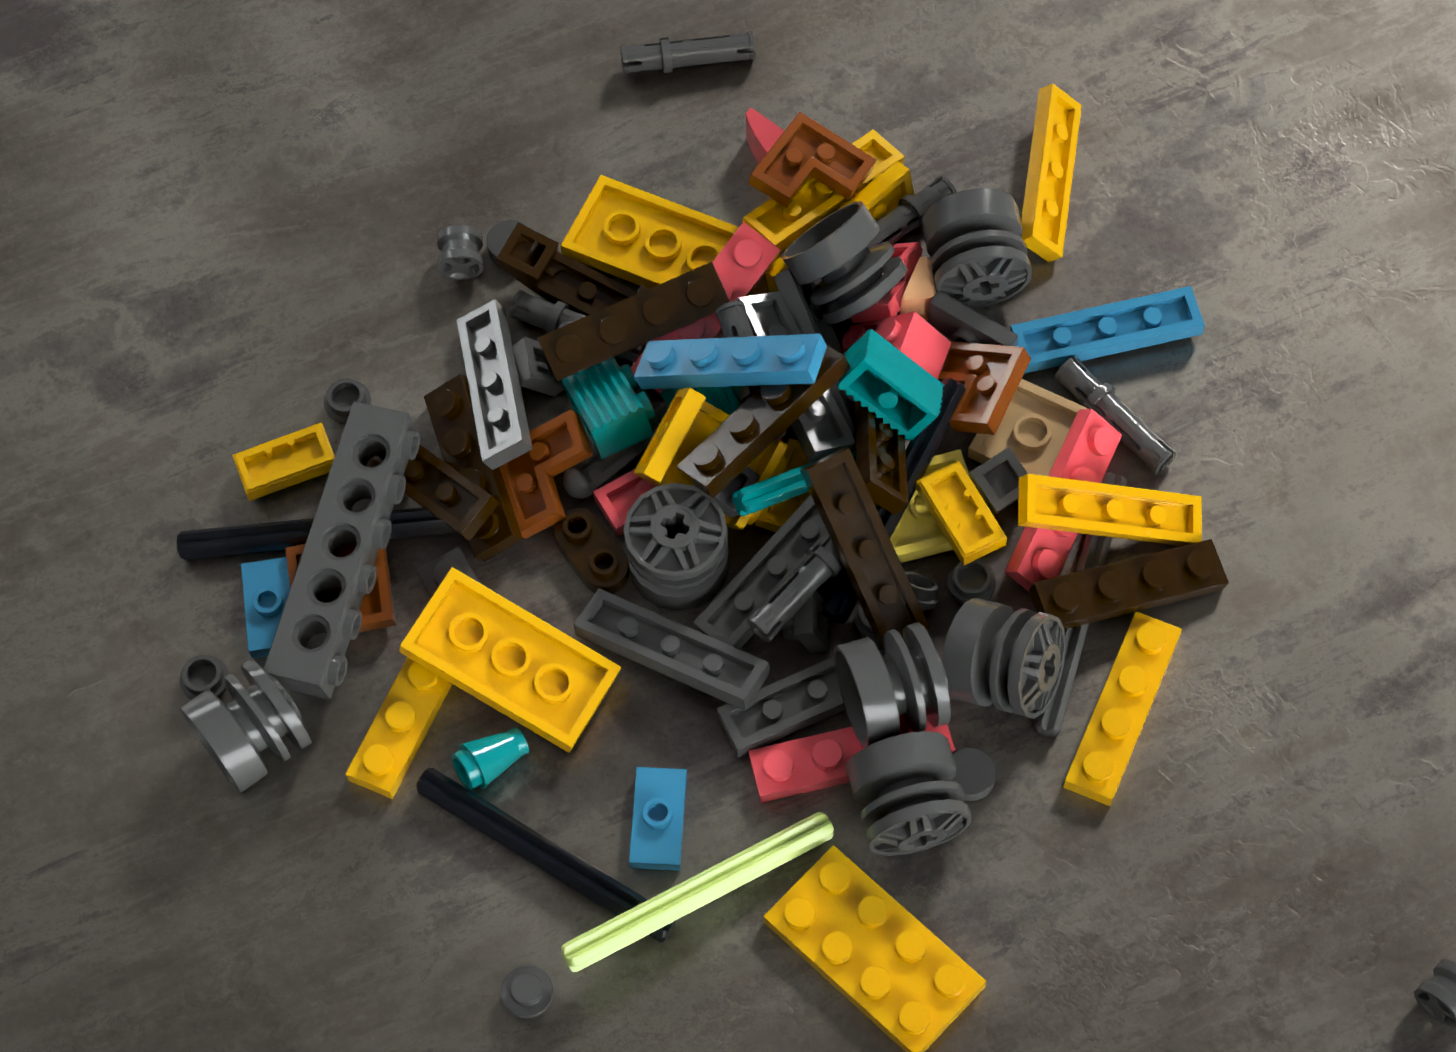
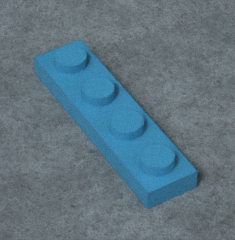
M1188 286L1014 324L1010 326V331L1018 336L1017 347H1024L1031 357L1024 373L1026 374L1062 366L1068 359L1074 356L1080 361L1203 335L1205 324L1192 287Z
M821 333L648 341L634 378L641 389L814 384L827 345Z

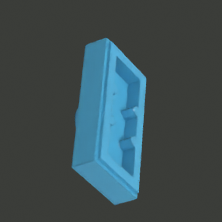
M286 557L241 564L248 652L251 658L269 655L290 592Z
M636 768L629 856L630 868L681 871L687 769Z

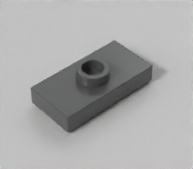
M938 291L930 301L928 323L940 333L951 338L952 341L1017 346L1018 336L1016 333L948 294Z

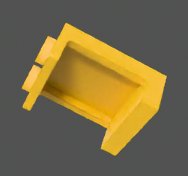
M692 388L678 389L633 473L655 486L672 483L692 485L683 479L676 466L730 415L706 402V396ZM774 440L748 465L749 468L760 475L756 483L782 474L787 463V458L783 455L788 444L781 440ZM762 510L746 516L737 515L732 518L724 514L726 525L731 529L743 530L746 524L752 525L757 520Z

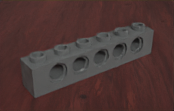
M353 401L264 667V671L272 677L274 676L284 689L331 700L335 686H340L345 678L347 671V658L345 654L350 639L355 640L360 632L362 624L360 608L364 595L370 594L374 588L377 577V568L375 566L379 549L386 548L391 535V521H389L394 504H400L405 493L406 478L404 472L408 460H414L419 450L420 434L408 413ZM386 455L380 465L372 468L366 467L372 457ZM371 499L369 506L365 510L351 512L353 506L359 500ZM348 543H357L355 550L350 555L337 557V553L342 546ZM342 588L341 594L336 600L330 603H322L323 596L328 590ZM318 633H327L326 640L321 646L315 649H307V644L311 637Z

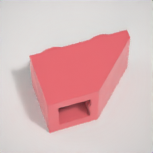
M915 311L852 325L843 337L841 349L844 354L869 329H872L937 380L951 342Z

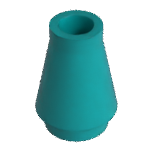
M513 727L502 733L460 744L459 751L451 755V761L457 776L467 789L472 790L477 786L484 789L519 758L528 754L529 746L522 732L517 727Z

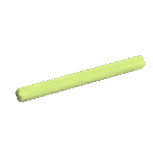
M824 812L812 814L564 943L561 947V955L564 962L572 972H578L832 839L833 824Z

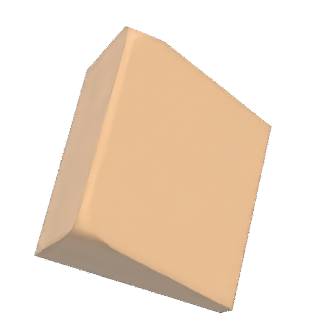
M924 256L919 258L901 299L900 314L915 311L923 319L929 320V305L936 295V288L930 259Z

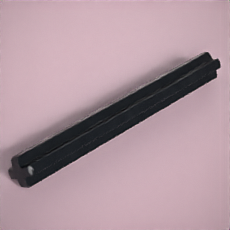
M945 378L941 382L944 384L942 388L944 391L942 392L943 397L941 398V408L939 409L941 412L938 417L913 440H910L905 450L908 504L916 490V481L923 477L950 426L949 421L966 390L964 384L952 378ZM908 504L897 515L890 513L879 505L875 506L889 538H891ZM844 567L823 604L824 616L837 623H845L858 601Z
M423 507L392 510L389 519L391 521L390 539L457 533ZM314 518L181 531L177 534V551L180 558L185 560L285 550L287 547L306 544Z
M427 768L419 777L416 788L420 795L618 916L648 900L438 770ZM676 921L649 934V936L659 942H664L673 932Z

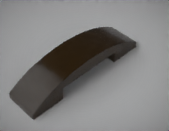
M519 222L496 258V263L542 298L553 304H556L558 301L569 304V310L585 316L648 290V288L641 285L638 292L559 253L557 251L558 242Z

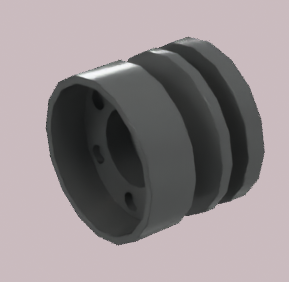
M988 188L963 190L942 198L930 206L922 217V230L927 253L931 257V269L934 276L936 293L938 291L944 292L968 307L976 308L1008 300L1021 292L1031 281L1032 267L1027 257V246L1022 239L1023 228L1018 206L1010 194L998 189Z
M862 201L844 206L813 225L799 236L781 256L800 285L822 279L812 290L809 298L814 305H823L820 309V314L828 325L846 320L873 306L896 286L908 270L899 256L891 258L895 249L889 241L867 247L877 236L880 227Z
M681 483L656 486L639 496L627 513L623 529L631 580L644 599L657 607L676 611L699 607L714 598L726 582L730 565L724 511L717 501L695 486Z
M978 598L965 602L952 621L943 649L942 663L947 677L949 698L984 707L994 703L998 710L1008 713L1014 712L1015 714L1033 719L1043 714L1054 698L1060 684L1065 663L1066 639L1065 630L1060 618L1042 612L1036 613L1024 608L1014 612L1012 607L1005 604Z
M919 622L903 628V638L895 629L887 631L884 634L885 656L880 654L877 646L869 637L838 645L834 648V663L840 693L852 728L864 748L886 738L900 735V714L903 715L913 732L926 730L927 720L934 728L950 723L951 708L945 669L928 632Z
M252 658L241 665V670L250 684L249 688L245 689L232 673L224 677L232 700L224 704L213 692L207 689L180 708L197 738L239 793H242L268 774L266 765L260 755V752L265 748H268L282 762L291 758L288 749L281 739L282 736L286 735L300 751L312 743L301 719L302 715L289 694L274 676L272 677L265 672Z
M922 731L889 737L865 747L854 754L846 763V774L854 801L861 806H866L860 812V821L862 827L867 830L866 842L869 851L874 854L896 856L930 849L955 838L971 825L972 816L969 806L963 802L965 795L963 787L951 781L956 776L957 768L948 739L941 733Z

